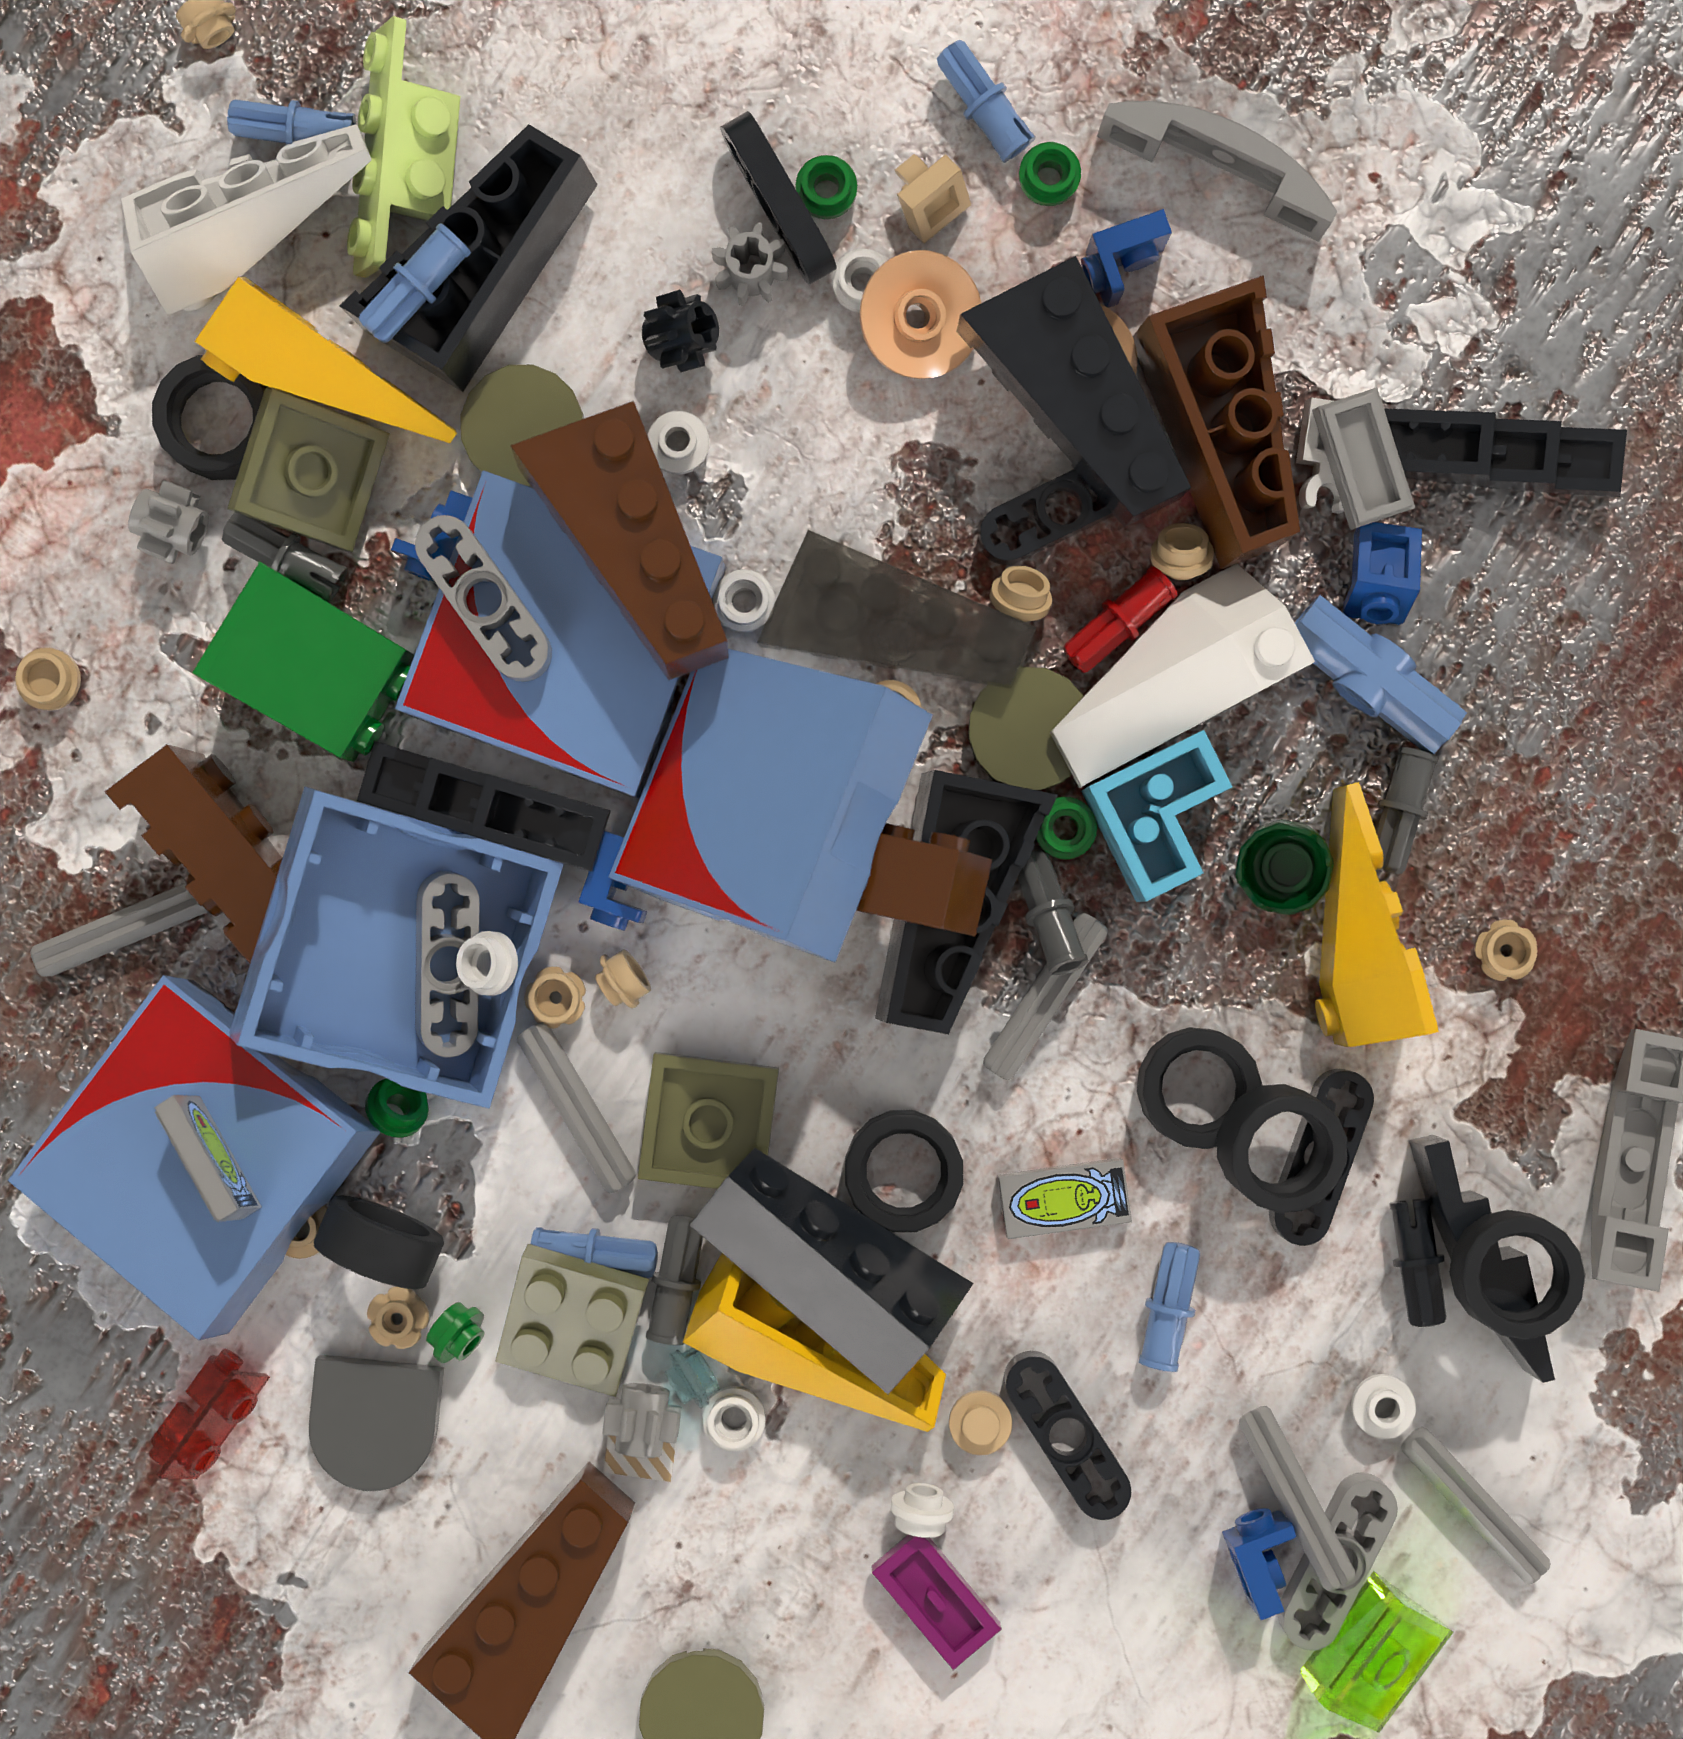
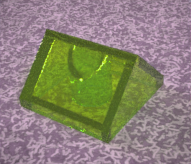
M1373 1571L1361 1587L1334 1641L1325 1648L1315 1650L1300 1669V1673L1318 1702L1327 1710L1380 1733L1454 1632L1418 1603Z

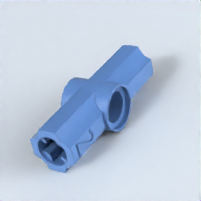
M1321 595L1317 596L1294 622L1315 660L1312 664L1316 665L1334 680L1332 685L1346 701L1371 717H1381L1422 751L1435 754L1462 724V720L1467 712L1443 694L1440 689L1415 671L1417 668L1416 663L1402 648L1381 635L1368 634Z

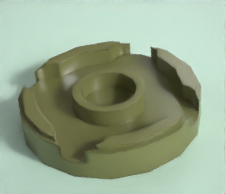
M533 364L507 365L486 374L469 392L460 414L461 441L470 461L481 473L484 470L531 487L518 469L510 445L584 419V414L574 391L556 373Z
M1020 667L998 675L980 691L969 715L968 741L976 763L993 781L1041 791L1064 782L1072 773L1050 732L1084 697L1083 694L1068 678L1047 668Z
M703 1648V1651H692L689 1653L684 1651L672 1655L652 1673L642 1694L639 1728L643 1739H760L763 1733L764 1703L757 1678L741 1660L719 1649Z

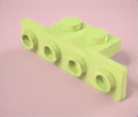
M392 16L379 29L370 33L363 55V66L365 70L370 71L369 92L365 94L360 104L358 127L360 132L365 133L364 141L372 160L353 176L352 187L353 192L359 194L358 218L353 219L349 228L347 251L349 255L354 256L353 275L364 278L380 270L379 267L386 261L390 212L428 221L442 206L448 210L451 207L461 96L402 80L406 19Z

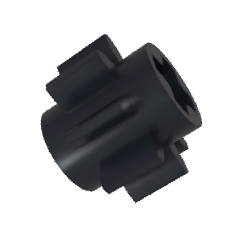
M680 289L657 296L656 304L658 308L645 311L643 315L645 320L642 325V340L647 352L654 359L660 361V367L663 369L677 365L680 372H685L705 366L703 354L716 351L717 346L715 344L719 338V323L713 309L707 303L701 301L699 294L685 298Z

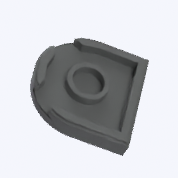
M319 1355L315 1359L309 1415V1439L313 1453L321 1467L339 1483L362 1491L390 1489L412 1477L426 1461L437 1438L444 1367Z

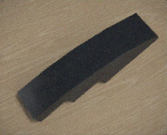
M1384 409L1405 477L1408 479L1485 488L1620 497L1627 437L1626 429L1562 427V421L1496 419V412Z
M374 741L357 801L592 872L611 812L608 809Z
M1435 1135L1411 1139L1409 1144L1424 1196L1431 1199V1214L1451 1259L1453 1248L1465 1228L1482 1216L1491 1213L1489 1199L1471 1190L1460 1191L1449 1140ZM1496 1242L1490 1247L1481 1262L1479 1279L1482 1291L1492 1304L1502 1310L1521 1312L1531 1309L1538 1304L1527 1254L1510 1246L1499 1248V1244ZM1495 1332L1525 1372L1542 1383L1555 1380L1545 1335L1524 1340L1501 1336Z

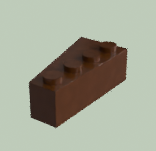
M1264 275L1149 315L1132 336L1137 350V359L1175 455L1192 487L1190 493L1221 569L1275 550L1300 533L1289 450L1284 449L1280 419L1284 416L1281 392H1276L1271 357L1275 354L1272 329L1267 328L1263 301L1267 298Z
M634 401L510 445L522 475L547 506L549 513L561 530L569 537L586 561L588 568L600 585L602 584L620 609L625 620L668 680L729 658L727 638Z
M166 744L104 792L119 810L126 805L135 807L148 823L146 826L147 831L141 836L158 856L163 854L176 866L183 864L189 871V874L184 877L186 882L185 888L199 905L203 906L216 917L221 913L226 915L231 922L223 927L224 934L250 964L283 858L268 840V837L274 833L273 829L265 817L252 804L243 807L230 790V787L236 784L234 777L214 754L206 758L202 753Z
M885 823L874 851L870 876L856 911L976 936L992 859L969 853L970 840L932 832L930 842L924 843L913 840L914 829Z
M589 1461L422 1648L408 1673L481 1739H515L631 1517L635 1502Z

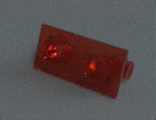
M222 1349L218 1356H209L205 1365L185 1391L200 1406L196 1413L185 1402H177L157 1432L150 1439L153 1447L148 1454L153 1461L162 1465L156 1475L160 1479H198L201 1474L209 1470L219 1458L221 1453L220 1447L236 1424L244 1420L255 1408L258 1401L257 1395L270 1376L266 1373L239 1371L243 1360L228 1349Z

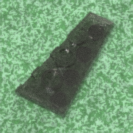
M808 530L757 644L763 648L781 651L786 649L810 653L812 656L871 663L873 666L896 670L901 668L931 673L932 676L1012 688L1037 633V628Z

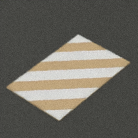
M608 1435L603 1473L671 1482L676 1443L663 1442L662 1455L660 1457L637 1458L616 1452V1436Z

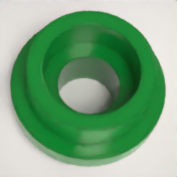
M1044 142L1032 147L1023 157L1019 168V183L1024 194L1031 201L1042 206H1056L1066 202L1075 194L1081 180V166L1077 156L1067 146L1056 142ZM1043 168H1053L1059 173L1061 180L1056 184L1047 185L1039 179L1038 172Z
M821 155L810 159L802 166L796 178L795 188L811 216L819 219H834L845 214L854 204L857 196V179L853 169L847 162L836 156ZM822 181H831L836 184L838 191L830 198H823L815 192V187Z
M1056 798L1049 815L1044 818L1036 836V841L1043 851L1054 858H1076L1084 854L1095 840L1097 833L1095 816L1084 802L1076 798ZM1059 817H1068L1076 825L1075 835L1070 840H1061L1054 833L1053 826Z
M386 1078L377 1082L368 1093L365 1101V1112L370 1123L379 1132L395 1138L408 1137L419 1131L428 1117L427 1095L425 1092L402 1087ZM387 1104L398 1106L402 1110L403 1115L391 1110Z
M457 1302L446 1309L432 1325L426 1337V1342L434 1348L433 1356L441 1363H446L454 1357L458 1361L467 1358L484 1337L485 1332L480 1328L484 1320V1314L476 1307L468 1309L461 1302Z

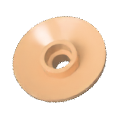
M928 250L901 253L883 263L873 273L864 289L860 303L862 334L875 358L894 373L915 379L941 376L958 367L974 349L970 348L956 331L960 314L981 304V299L977 287L967 271L948 256ZM911 305L920 307L924 312L925 320L919 329L911 327L907 322L906 312Z

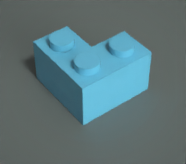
M1202 730L1081 791L1136 902H1147L1204 873L1175 815L1232 788V785L1205 731Z

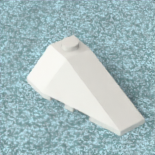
M355 124L294 141L292 144H287L280 149L275 160L268 162L252 160L250 154L231 159L228 165L230 169L224 174L202 179L198 169L174 175L121 198L130 251L167 316L182 309L193 311L208 305L216 297V294L227 290L238 277L245 274L364 168L372 159L358 125Z
M1235 564L1183 591L1150 628L1136 640L1118 662L1056 725L1050 734L1080 788L1309 666L1315 660L1286 606L1241 566Z

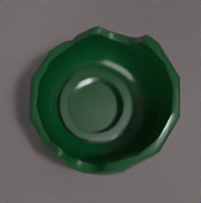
M1279 819L1258 826L1243 841L1236 860V881L1257 908L1277 914L1293 915L1313 908L1329 890L1334 861L1329 847L1317 831L1307 824Z

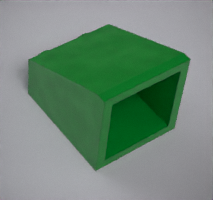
M259 562L192 673L337 757L354 763L359 753L363 756L368 755L372 751L374 741L378 742L384 730V724L379 720L391 700L398 701L414 654L262 562Z

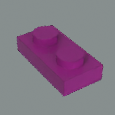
M908 1534L871 1565L873 1575L952 1670L956 1669L1002 1630L997 1617L930 1537H916Z

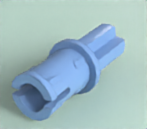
M957 40L950 44L937 57L939 68L968 107L963 115L967 120L974 119L992 143L991 145L1003 163L1013 159L1035 140L1036 136L1030 131L1025 122L1021 120L1004 93L1007 87L1004 83L1001 82L997 85L993 83L969 47L962 40Z
M235 99L229 104L227 116L228 131L237 137L286 143V145L292 144L294 141L357 124L354 113L314 110L313 108L301 107L300 102L297 100H291L289 106L286 107Z
M439 223L434 233L404 266L397 263L393 267L397 274L362 311L359 317L361 324L378 340L384 343L389 342L426 300L431 304L436 300L433 292L460 262L471 254L469 248L446 226Z
M536 1227L530 1243L538 1247L583 1259L587 1263L593 1262L647 1279L653 1277L658 1260L657 1246L653 1241L601 1236L600 1230L592 1228L589 1234Z
M1167 1242L1163 1246L1153 1298H1146L1145 1306L1150 1308L1143 1350L1139 1357V1363L1144 1366L1168 1372L1178 1371V1359L1187 1318L1194 1317L1196 1311L1190 1307L1200 1260V1252L1193 1246L1179 1242Z

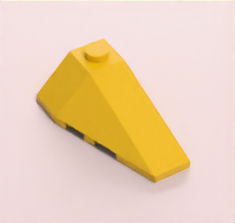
M245 276L236 279L194 341L206 349L201 360L232 382H235L239 374H242L250 381L447 443H451L457 434L455 428L384 377L380 378L373 373L369 366L331 339L327 340L317 333L318 330L315 329L314 325Z
M1357 782L1334 788L1329 836V850L1333 857L1334 866L1330 888L1325 893L1319 977L1322 999L1315 1001L1320 1028L1326 1037L1332 1035L1334 1044L1344 1047L1361 1046L1437 1033L1439 1030L1416 947L1406 950L1405 946L1399 941L1396 932L1399 929V916L1403 913L1397 892H1392L1386 881L1379 882L1376 869L1383 867V851L1360 784Z
M721 1253L699 1291L683 1343L738 1372L926 1432L935 1427L946 1374L927 1355L924 1354L894 1389L887 1394Z

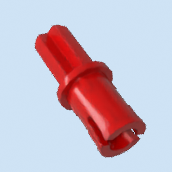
M1151 566L1146 571V574L1116 600L1106 599L1101 604L1103 611L1065 643L1063 650L1069 661L1083 673L1089 672L1127 638L1134 641L1139 636L1137 629L1170 600H1174L1178 596L1174 585L1158 568Z

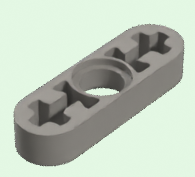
M440 515L427 520L416 535L415 549L417 556L492 663L501 673L515 681L527 682L540 677L548 669L552 659L550 641L477 537L464 522L456 517ZM442 532H445L451 538L461 534L463 539L457 543L456 549L470 568L478 558L483 562L482 567L471 569L464 573L453 587L450 586L448 580L460 576L456 568L444 556H438L435 559L432 557V554L439 548L434 538ZM482 581L495 583L500 588L502 594V601L498 610L486 617L473 615L469 611L466 602L467 594L471 587ZM515 610L519 613L520 619L511 621L508 624L523 641L527 642L535 638L537 645L530 651L534 661L527 667L518 661L507 664L505 658L511 654L512 649L498 630L490 640L485 635V631L498 628L506 623Z
M440 871L428 876L420 885L416 899L415 1030L420 1042L432 1053L441 1057H455L466 1052L473 1045L478 1032V994L466 986L459 976L451 981H439L433 977L430 970L431 958L437 950L446 946L460 949L465 941L479 933L480 901L478 891L469 879L451 871ZM451 883L453 892L463 895L464 898L463 905L454 906L451 910V927L457 930L464 928V937L460 938L451 934H439L430 937L431 927L444 930L445 915L443 910L432 906L433 896L443 895L445 884ZM431 990L442 994H456L464 991L463 1000L450 997V1014L454 1019L462 1022L461 1030L452 1031L449 1042L443 1043L441 1036L430 1030L432 1023H439L443 1019V1001L439 998L430 1000Z
M1355 1473L1346 1477L1338 1485L1325 1511L1341 1545L1348 1546L1353 1551L1354 1562L1352 1566L1355 1570V1578L1347 1585L1330 1591L1337 1594L1335 1599H1331L1323 1591L1316 1606V1610L1323 1618L1319 1626L1308 1623L1302 1631L1301 1624L1296 1618L1295 1613L1299 1608L1309 1611L1319 1595L1314 1587L1309 1585L1310 1580L1314 1578L1322 1586L1304 1552L1280 1599L1285 1612L1278 1614L1279 1623L1290 1641L1299 1648L1319 1650L1327 1647L1334 1641L1396 1520L1398 1506L1394 1494L1378 1477L1372 1474ZM1371 1490H1373V1498L1380 1506L1375 1514L1365 1511L1355 1528L1362 1536L1366 1537L1364 1542L1360 1544L1350 1533L1337 1529L1340 1522H1343L1352 1530L1359 1513L1351 1504L1352 1500L1356 1495L1366 1498Z

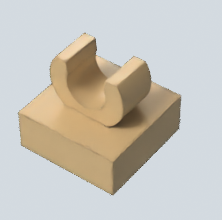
M913 154L895 169L899 178L906 183L901 187V191L897 196L907 225L923 243H926L971 206L962 171L946 154L929 168L917 155Z

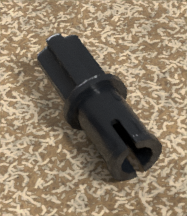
M1412 1199L1416 1221L1415 1226L1410 1224L1406 1200L1391 1202L1389 1206L1390 1210H1392L1399 1258L1393 1260V1265L1401 1269L1408 1321L1412 1326L1430 1327L1445 1323L1447 1315L1439 1263L1444 1262L1445 1258L1443 1254H1437L1430 1209L1431 1199Z

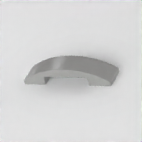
M1158 101L1109 103L1104 113L1097 137L1149 162H1153L1162 141L1268 190L1274 194L1263 216L1318 242L1336 216L1337 210L1327 194L1296 160L1262 135L1235 121L1195 107Z
M1631 1029L1612 1086L1598 1154L1591 1221L1592 1279L1656 1292L1660 1291L1669 1232L1668 1228L1660 1227L1678 1104L1683 1103V1038L1640 1029Z

